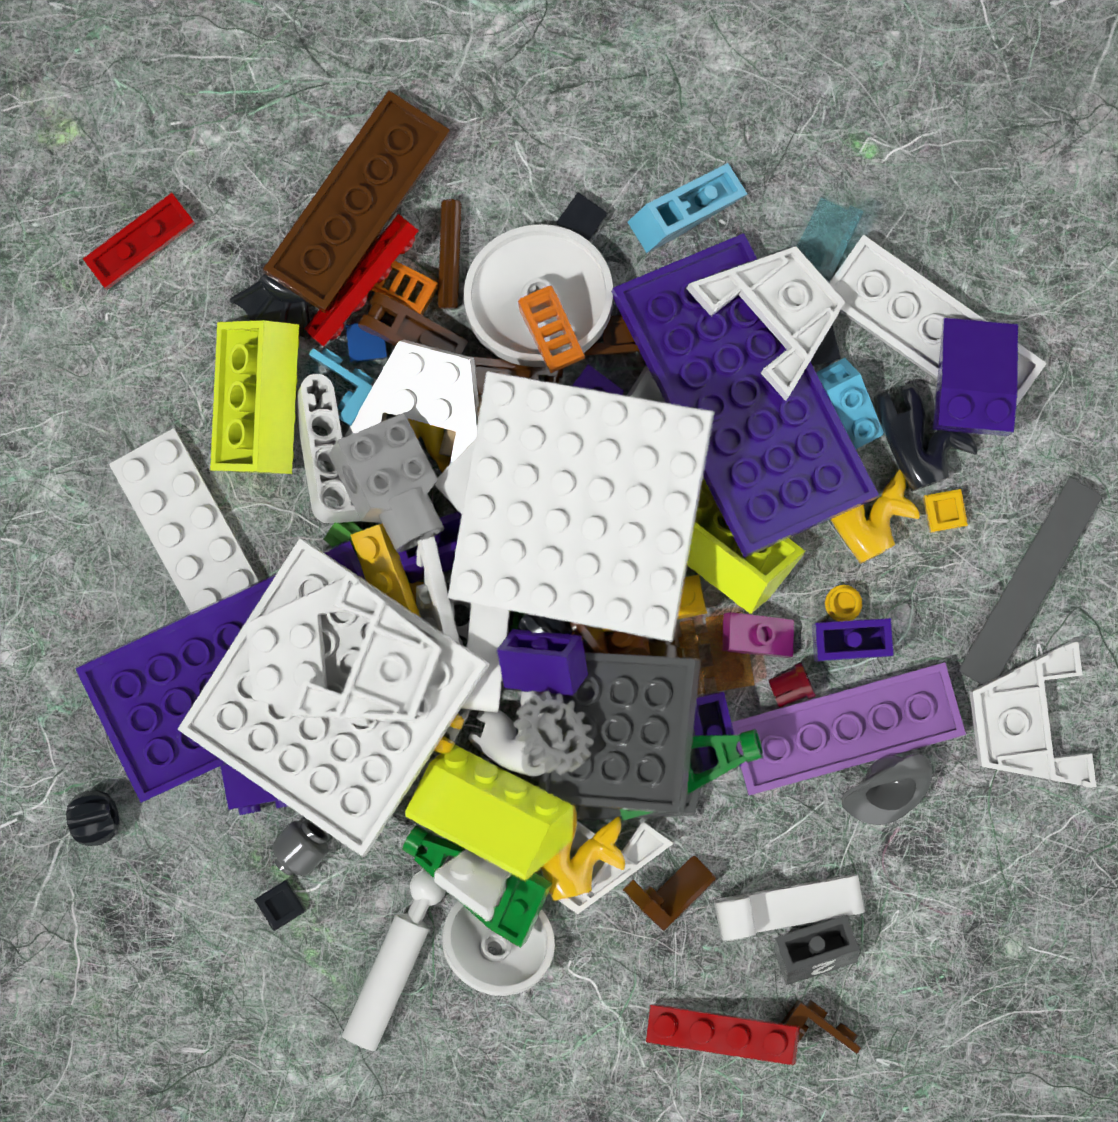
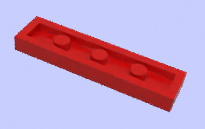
M400 214L394 218L376 240L328 311L324 313L319 310L304 328L322 346H325L329 340H335L344 329V322L350 314L359 311L368 299V292L376 283H381L387 278L392 269L391 264L400 254H405L415 242L414 236L419 230Z
M652 1004L650 1005L646 1043L795 1065L800 1026Z

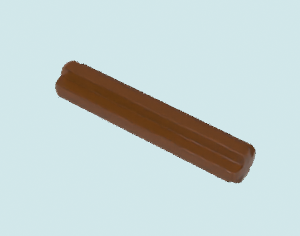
M445 199L441 202L438 306L442 309H456L459 300L462 205L456 199Z

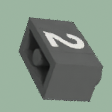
M847 915L776 937L774 942V953L786 985L856 963L860 951Z

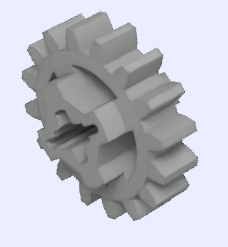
M545 691L540 696L534 695L517 710L516 713L520 718L514 722V726L520 729L521 733L515 738L517 741L525 743L526 747L522 750L524 755L531 753L534 756V766L542 762L544 763L546 773L556 769L559 775H563L568 770L570 772L574 771L591 755L587 748L593 745V740L587 737L586 733L592 729L589 725H583L581 719L584 718L585 714L584 712L575 713L573 710L575 703L572 700L565 704L563 703L562 694L558 693L552 698L548 691Z

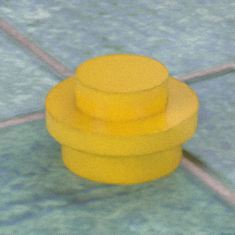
M839 585L832 588L825 598L827 614L838 622L852 621L861 612V595L855 588L849 585Z

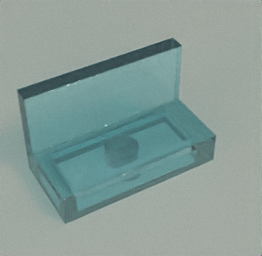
M820 198L797 248L829 283L864 211L851 205L846 210Z

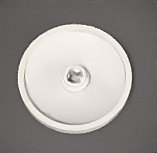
M527 225L509 230L497 236L475 257L465 279L464 304L472 331L490 352L508 362L529 367H547L519 311L518 300L551 285L559 298L584 353L602 335L613 310L612 276L601 253L581 235L554 225ZM556 317L539 323L538 327L545 326L557 319ZM563 331L557 332L544 338L545 342L550 341L564 333ZM568 343L550 351V353L554 356L571 347Z

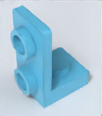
M312 348L309 356L313 360L357 387L354 393L348 391L337 408L341 411L339 420L350 427L373 387L371 384L374 379L357 368L352 373L340 366L343 359L330 350L324 348L320 353Z
M846 358L816 372L855 449L884 434L861 374Z

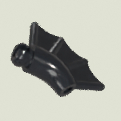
M264 274L258 282L230 298L232 304L238 305L245 311L250 321L264 320L299 324V336L304 337L306 340L311 339V335L304 329L310 322L308 302L268 275Z

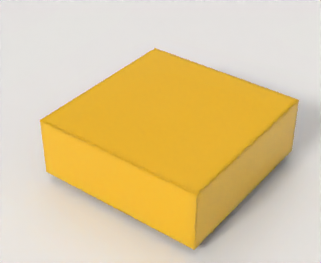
M961 489L923 496L930 533L968 526Z

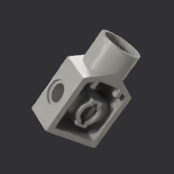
M405 413L336 441L328 455L361 521L383 523L396 552L418 546V540L435 537L444 530V526L427 494L438 479Z

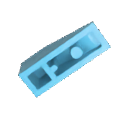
M729 163L647 203L628 221V224L646 253H649L747 195V192Z

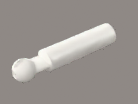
M425 870L419 871L411 879L410 892L413 897L411 906L407 913L395 915L342 1034V1037L349 1042L371 1051H376L430 930L423 921L429 906L440 902L446 893V890L434 882V878Z

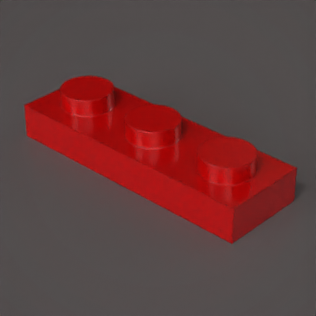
M171 192L85 256L83 260L102 286L108 290L196 223Z

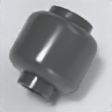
M310 820L291 822L273 843L272 850L277 858L275 860L276 866L289 876L293 874L300 876L311 874L326 857L329 850L326 842L328 837L325 831Z

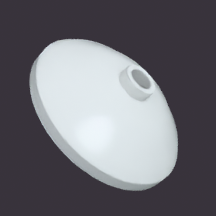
M506 888L504 889L502 896L499 895V898L495 906L499 905ZM459 901L450 910L442 932L443 951L454 973L468 986L490 995H514L531 988L545 975L554 955L555 940L553 930L542 909L527 942L521 948L488 929ZM494 947L498 950L499 954L492 955L487 948Z

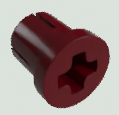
M802 662L794 664V669L768 679L779 707L805 696L808 699L816 696Z

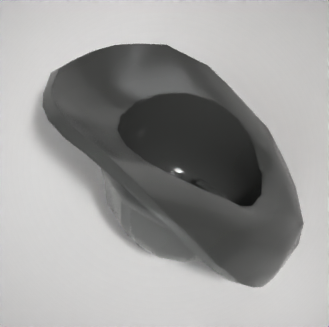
M921 754L909 755L905 758L894 755L880 758L869 767L863 783L843 794L842 807L852 817L868 824L883 825L897 821L914 809L927 794L932 781L930 760Z

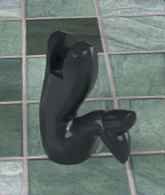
M913 384L900 386L908 411L897 414L888 391L877 395V406L892 454L913 492L949 478L947 451L951 447L977 455V445L969 433L937 430L924 449V403L917 388Z

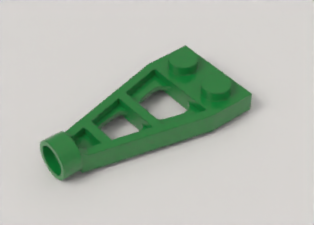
M756 729L736 735H693L691 749L711 746L715 748L719 762L714 768L699 774L693 772L690 762L686 796L746 761L751 762L762 759L764 757L763 748ZM739 741L744 755L739 754L736 747ZM620 809L623 821L653 813L649 811Z
M416 825L412 829L402 848L404 852L413 856L414 860L433 878L435 877V871L444 865L448 855L456 857L466 850L450 840L435 836L420 825ZM511 873L510 877L506 879L507 887L499 905L494 907V915L489 921H486L462 902L460 903L488 929L521 948L530 936L553 883L537 873H534L526 881Z

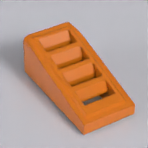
M394 261L391 264V271L394 270L398 274L389 290L383 288L387 280L386 278L381 283H376L370 291L382 293L423 316L439 288L438 282ZM404 277L411 279L402 296L395 294ZM418 283L423 288L413 303L408 299Z
M551 285L518 300L519 311L550 374L585 359V355L565 311ZM556 317L557 319L545 326L538 327L539 323ZM563 331V335L545 342L544 338ZM569 343L570 349L554 356L551 355L550 351Z

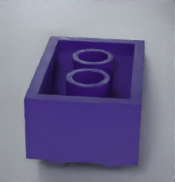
M943 318L933 430L1009 436L1014 433L1018 381V324Z

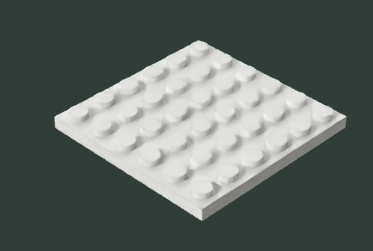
M487 372L448 598L673 641L714 412Z
M299 539L246 623L343 579L346 573L353 576L357 575L304 539ZM357 576L360 583L380 597L388 606L441 648L414 721L370 720V725H357L332 718L295 716L291 714L292 709L252 700L246 627L244 624L178 730L363 857L369 852L484 674L489 663ZM350 612L322 614L321 621L328 690L335 693H343L371 620Z

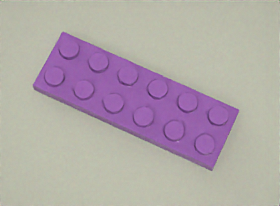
M945 662L731 722L734 735L756 729L763 748L764 757L762 759L751 762L746 761L740 766L748 795L966 735ZM739 741L737 744L739 754L744 755Z

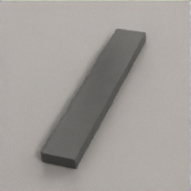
M1068 478L958 668V672L981 685L999 677L1102 499V495L1075 479Z

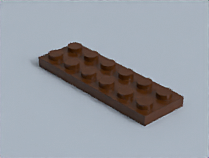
M388 90L264 266L263 273L326 313L450 135V129Z

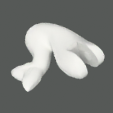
M521 691V705L523 706L527 700L536 694L540 696L541 692ZM500 710L498 713L479 711L476 718L485 723L482 734L470 732L468 738L475 748L498 765L529 776H539L545 773L544 763L541 762L534 766V756L531 753L526 755L522 753L526 745L524 742L516 740L517 730L509 716Z

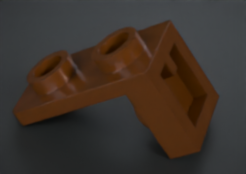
M570 622L575 634L583 636L588 642L591 653L650 655L647 636L621 631L606 635L600 627Z
M692 856L657 892L650 885L644 890L634 879L623 891L656 925L665 931L716 880V876L696 856Z
M798 999L781 1021L782 1024L800 1026L798 1042L809 1028L804 1024L809 1018L854 1053L858 1054L861 1050V1047L855 1042L858 1035L841 1022L837 1027H834L824 1018L828 1012L812 1000H809L805 1005Z

